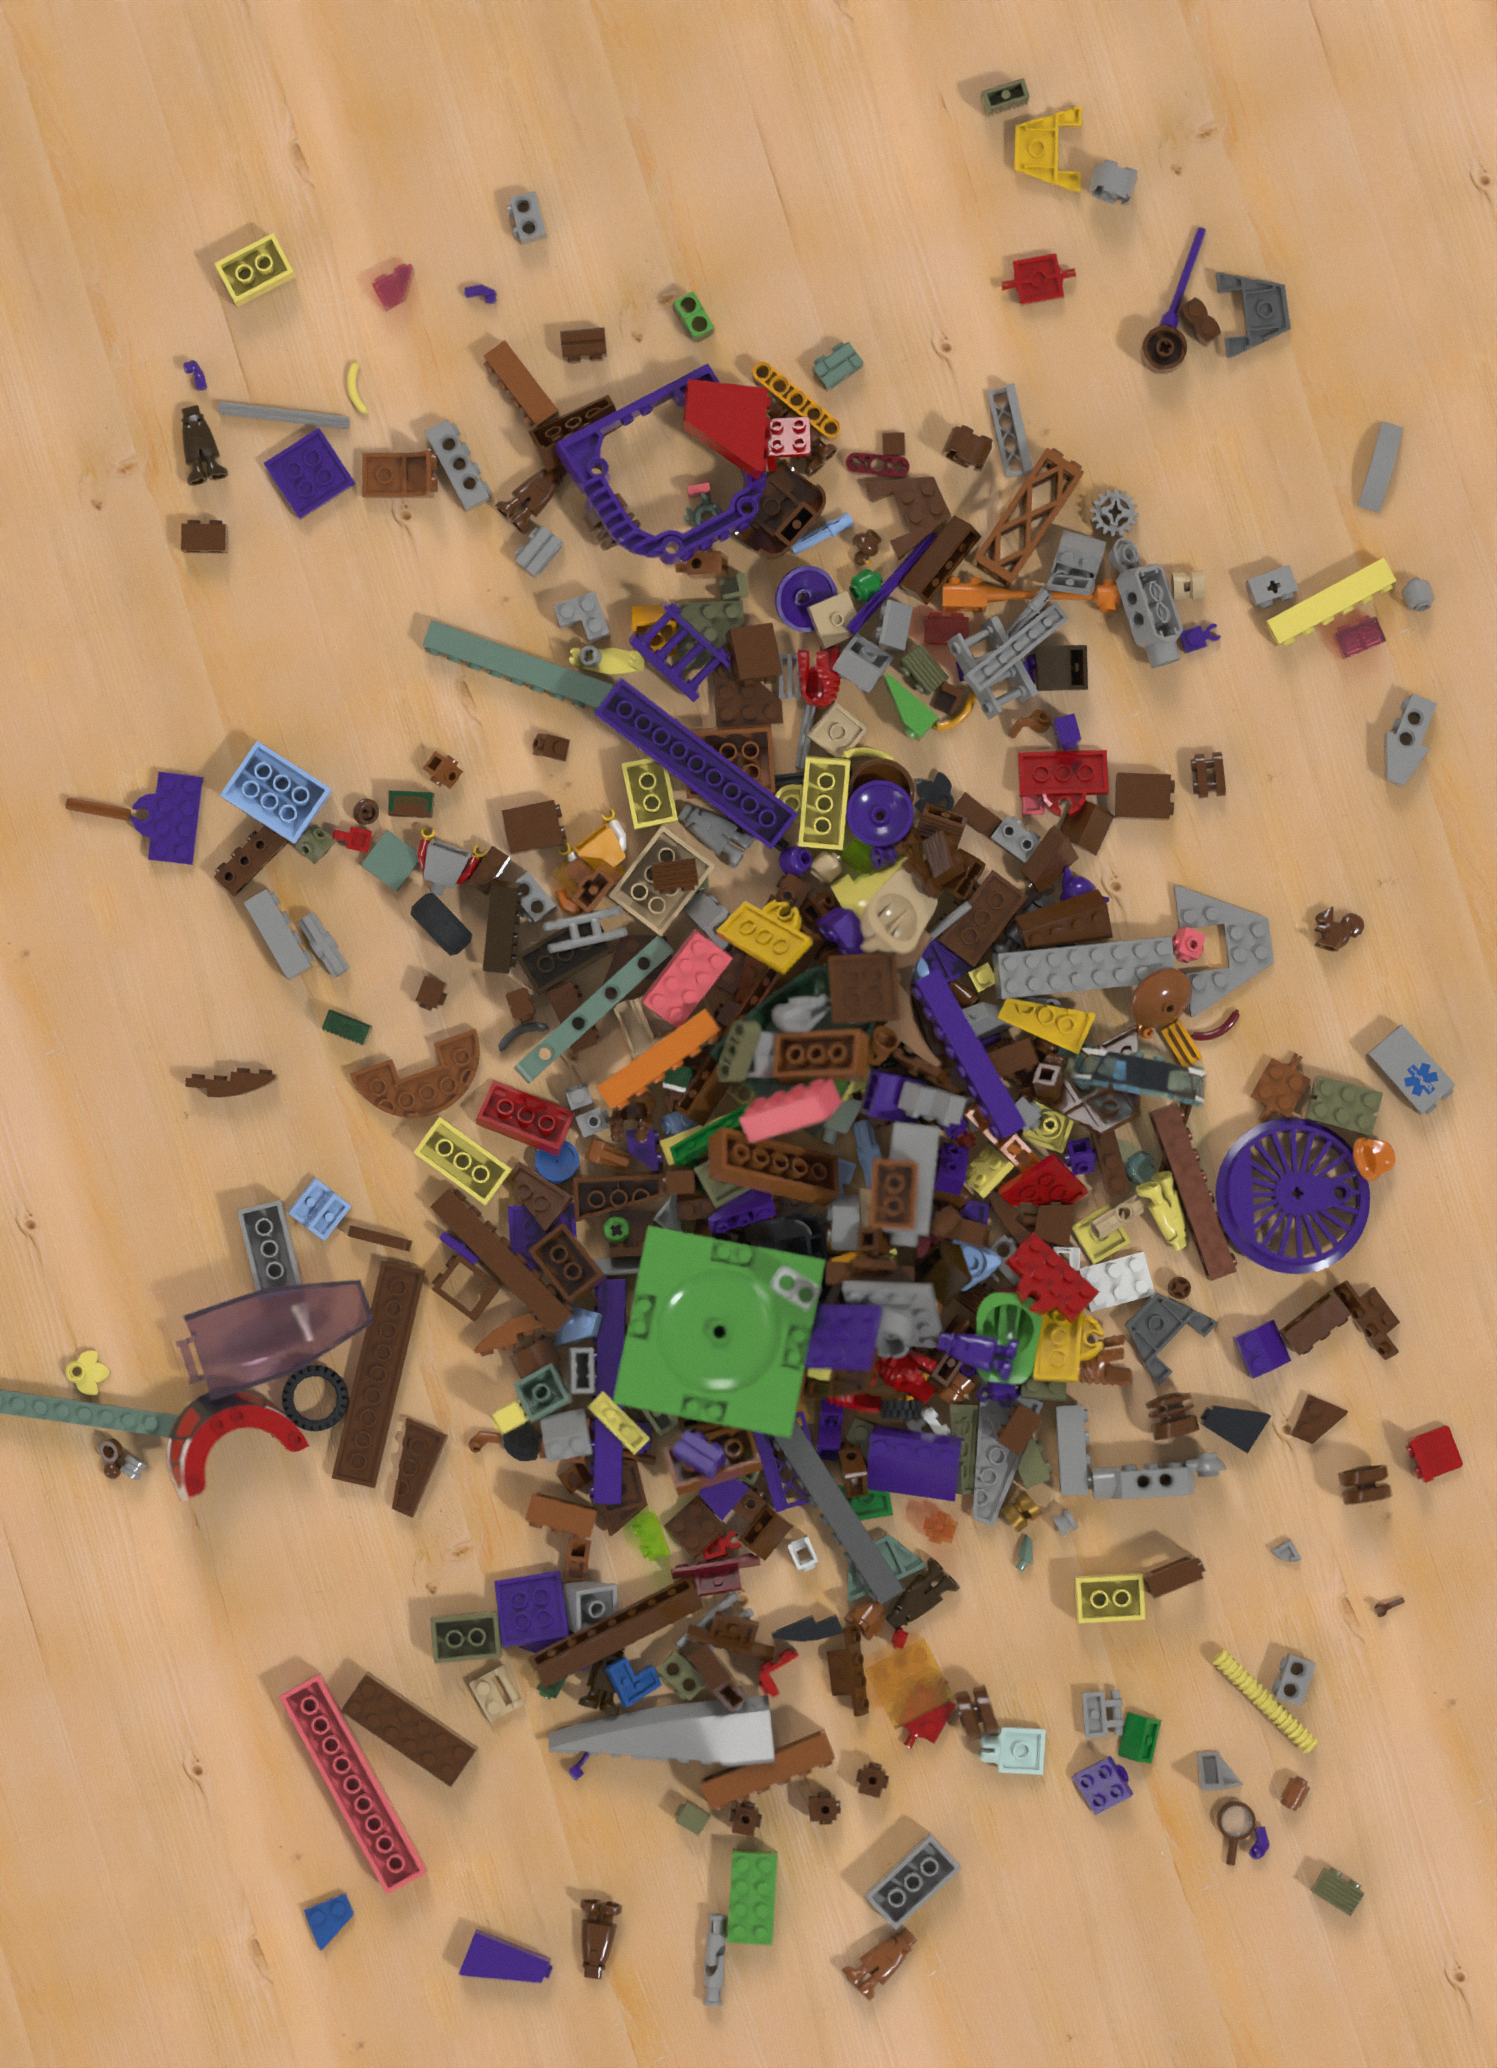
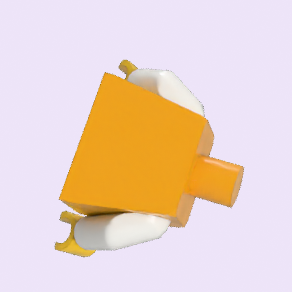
M609 809L612 814L610 818H605L602 813V819L605 823L572 848L570 844L564 842L568 846V851L563 853L558 849L559 854L568 857L570 862L575 858H582L595 870L606 861L623 875L625 870L620 862L626 858L624 853L627 848L626 833L619 821L615 820L614 810Z

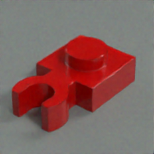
M731 1531L725 1538L720 1535L703 1551L705 1561H712L728 1555L727 1548L739 1549L741 1547L740 1542L731 1543V1539L738 1536V1533Z

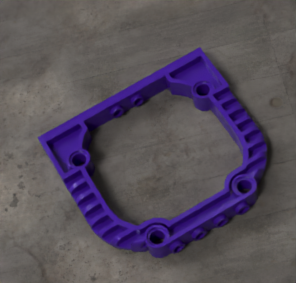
M709 364L686 374L558 441L555 447V452L581 494L586 495L602 524L617 544L632 554L647 556V558L659 557L663 563L668 565L675 564L681 560L686 562L697 551L701 550V552H704L713 546L712 543L718 540L723 542L730 538L731 533L737 530L739 532L746 530L758 512V502L766 486L767 472H762L760 479H754L741 470L744 478V488L733 496L726 511L685 533L677 530H667L654 536L639 529L634 524L607 483L606 477L609 465L605 459L600 457L604 439L603 434L620 425H629L637 416L642 415L643 417L650 414L653 408L670 399H673L676 406L684 407L685 387L688 379L719 382ZM597 468L601 471V474H595L591 469ZM746 507L751 513H744L741 508ZM671 547L676 551V553H668L666 551V548Z

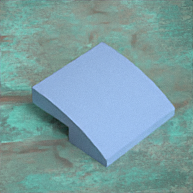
M314 1177L288 1210V1214L325 1241L351 1208V1205Z

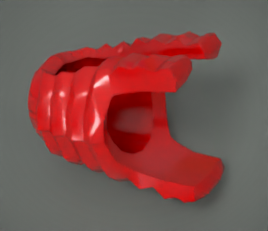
M820 646V651L816 652V665L809 668L810 651L798 650L797 661L799 671L797 675L799 676V689L802 691L801 696L806 704L813 707H827L838 697L837 693L840 690L841 677L832 668L840 656V647L830 646L823 649Z
M913 1350L908 1351L906 1355L900 1358L879 1356L877 1360L880 1364L878 1373L883 1382L897 1392L912 1396L917 1401H921L923 1405L932 1397L936 1388L925 1380V1377L921 1375L920 1368L929 1372L933 1371L937 1365L934 1360L924 1357L919 1352H914Z
M877 1361L874 1372L879 1370L880 1364ZM875 1373L873 1375L872 1385L876 1384L877 1375ZM858 1394L824 1398L830 1405L835 1404L837 1407L842 1405L844 1408L850 1407L852 1410H865L868 1413H879L881 1410L882 1399L879 1396Z

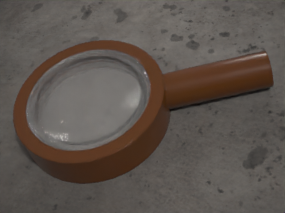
M1232 1801L1225 1804L1217 1815L1219 1830L1225 1837L1229 1838L1227 1865H1235L1238 1840L1245 1839L1251 1835L1256 1825L1254 1812L1247 1804L1240 1801Z

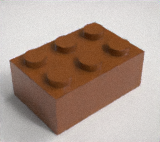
M873 1159L869 1227L915 1230L919 1162Z
M533 1492L525 1521H528L531 1527L542 1529L544 1525L551 1527V1532L564 1534L567 1531L573 1533L572 1537L585 1540L586 1537H591L598 1508Z

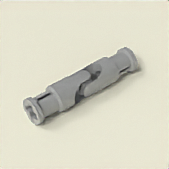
M709 1913L707 1914L709 1932L706 1933L704 1970L706 1993L703 2004L705 2006H722L721 1987L724 1985V1953L726 1946L724 1922L727 1919V1915ZM713 1965H717V1970H716V1972L714 1971V1969H713V1967H712Z

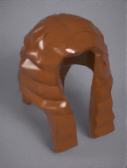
M1122 1334L1105 1337L1103 1340L1099 1339L1098 1341L1103 1342L1104 1345L1098 1355L1090 1360L1080 1361L1079 1381L1081 1383H1095L1096 1385L1101 1383L1112 1386L1115 1384L1128 1386L1132 1383V1371L1130 1368H1118L1109 1363L1124 1359V1348L1104 1349L1105 1347L1124 1345L1125 1336Z

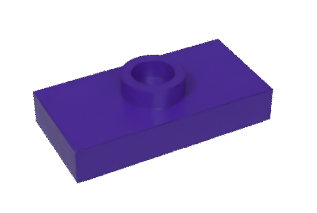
M446 1231L439 1237L441 1241L473 1265L477 1264L480 1260L475 1253L468 1249L469 1246L461 1238L456 1240Z

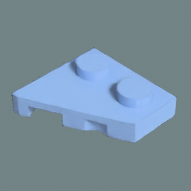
M573 1306L574 1309L572 1311L576 1316L557 1334L554 1345L564 1347L565 1344L570 1342L576 1343L584 1338L596 1337L603 1314Z

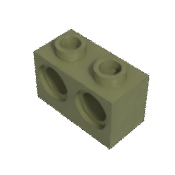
M677 1649L657 1668V1671L660 1673L658 1677L667 1685L670 1682L676 1688L674 1692L682 1700L687 1698L690 1701L706 1684L696 1667ZM670 1663H676L679 1666L680 1670L677 1674L668 1673L667 1666ZM685 1679H693L696 1682L695 1688L692 1690L686 1689L683 1686Z

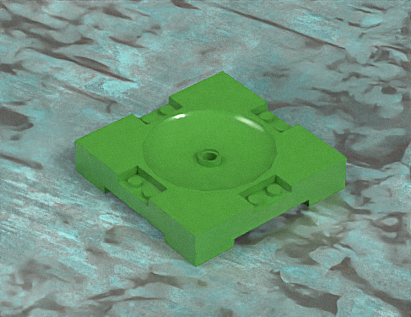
M648 1226L613 1403L792 1438L805 1370V1360L819 1295L808 1311L773 1290L771 1282L780 1268L788 1267L821 1289L826 1261ZM783 1275L779 1279V1286L782 1290L789 1291L794 1287L795 1281L792 1276ZM803 1287L798 1291V1298L801 1302L808 1303L814 1297V1293L809 1287ZM723 1326L726 1329V1334L723 1338H716L714 1336L716 1327Z

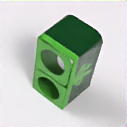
M693 291L673 302L672 308L693 342H701L714 333V326L705 310H702L703 307ZM687 297L694 299L696 302V308L691 313L684 312L680 306L681 301ZM701 316L706 319L707 328L704 331L697 332L692 328V321L695 317Z

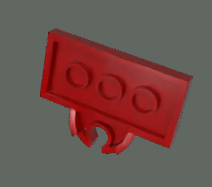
M1107 750L1018 752L1019 797H1042L1044 806L1056 816L1061 817L1062 810L1058 805L1061 801L1070 803L1071 807L1068 811L1070 817L1082 809L1085 804L1086 795L1109 794Z
M1034 1232L1005 1262L1021 1278L1016 1285L1015 1291L1020 1303L1022 1304L1028 1299V1294L1034 1295L1037 1298V1302L1033 1303L1028 1310L1038 1313V1316L1047 1314L1055 1309L1071 1324L1100 1293Z

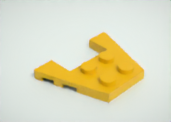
M1082 106L1016 125L1014 171L1060 188L1080 193L1081 172L1058 171V128H1081Z

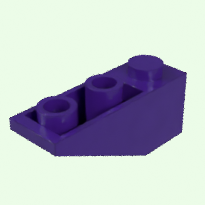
M751 1189L727 1202L708 1218L711 1233H723L735 1227L746 1226L749 1223L775 1216L776 1212L771 1194Z

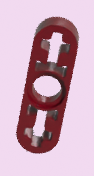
M851 453L846 459V468L852 474L903 478L910 469L908 460L900 456ZM858 458V462L865 463V458H869L868 471L864 470L865 465H858L857 469H853V465L849 464V461ZM879 459L883 461L884 468L881 471H874L872 469L871 463L874 460ZM887 460H891L890 465L894 466L898 462H902V466H905L906 469H902L901 473H897L896 468H890V473L886 472L888 467Z

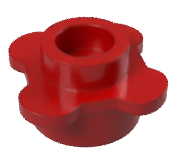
M902 1627L899 1631L895 1630L890 1642L894 1644L893 1649H896V1647L903 1649L908 1632L903 1631Z

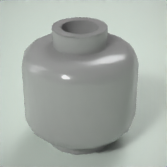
M1418 577L1412 578L1407 581V585L1402 590L1409 609L1415 610V612H1422L1432 606L1431 603L1434 601V595L1427 580H1420Z

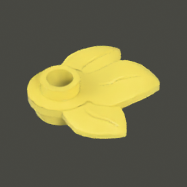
M97 1351L82 1353L78 1360L70 1362L65 1370L66 1377L71 1382L76 1383L80 1392L87 1395H97V1382L106 1379L111 1374L105 1365L97 1362ZM75 1367H78L81 1370V1374L79 1376H76L73 1373Z

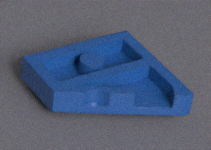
M347 1893L304 1910L320 1951L327 1946L354 1915Z

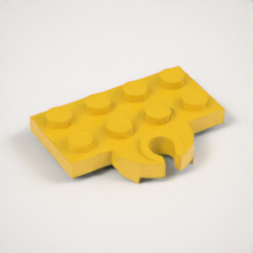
M776 900L768 903L762 910L744 901L716 930L718 937L783 974L813 944L810 937L799 932L801 918L798 909L794 907L789 916L782 917L783 914L789 912L790 905L787 902H776Z
M1055 1309L1042 1315V1324L1034 1362V1380L1079 1383L1080 1361L1090 1360L1097 1356L1104 1345L1103 1342L1099 1341L1095 1344L1087 1342L1089 1335L1097 1334L1099 1337H1104V1332L1097 1320L1090 1316H1084L1085 1309L1071 1324Z

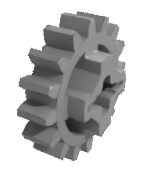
M1108 489L1106 490L1105 497L1102 494L1098 495L1099 502L1093 501L1092 504L1096 509L1090 510V513L1095 515L1091 522L1098 523L1095 529L1102 528V535L1110 532L1111 538L1114 537L1115 533L1122 537L1123 530L1129 533L1131 531L1129 525L1135 526L1137 523L1133 518L1138 517L1139 513L1133 510L1138 505L1131 504L1133 497L1127 499L1125 497L1126 491L1120 495L1118 494V489H1115L1113 494ZM1111 499L1109 506L1101 507L1104 502ZM1120 501L1125 503L1128 509H1124ZM1115 505L1116 512L1120 514L1117 515L1113 522L1112 514L1109 512L1112 511ZM1101 518H1105L1108 521L1109 526L1104 524ZM1128 519L1124 525L1117 527L1120 520Z

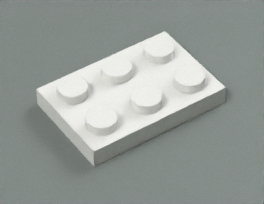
M1144 1252L1079 1269L1080 1275L1100 1292L1090 1302V1312L1149 1297L1155 1293Z

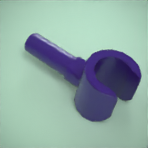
M585 1752L582 1758L569 1769V1774L574 1780H577L584 1774L580 1767L590 1756L589 1753Z

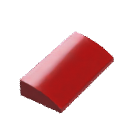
M493 1080L476 1117V1125L558 1157L576 1112Z

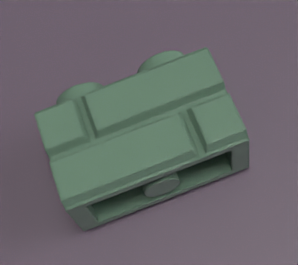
M840 342L831 349L833 351L832 354L827 357L822 355L813 362L815 366L812 367V371L827 392L864 366V362L850 342L846 344Z

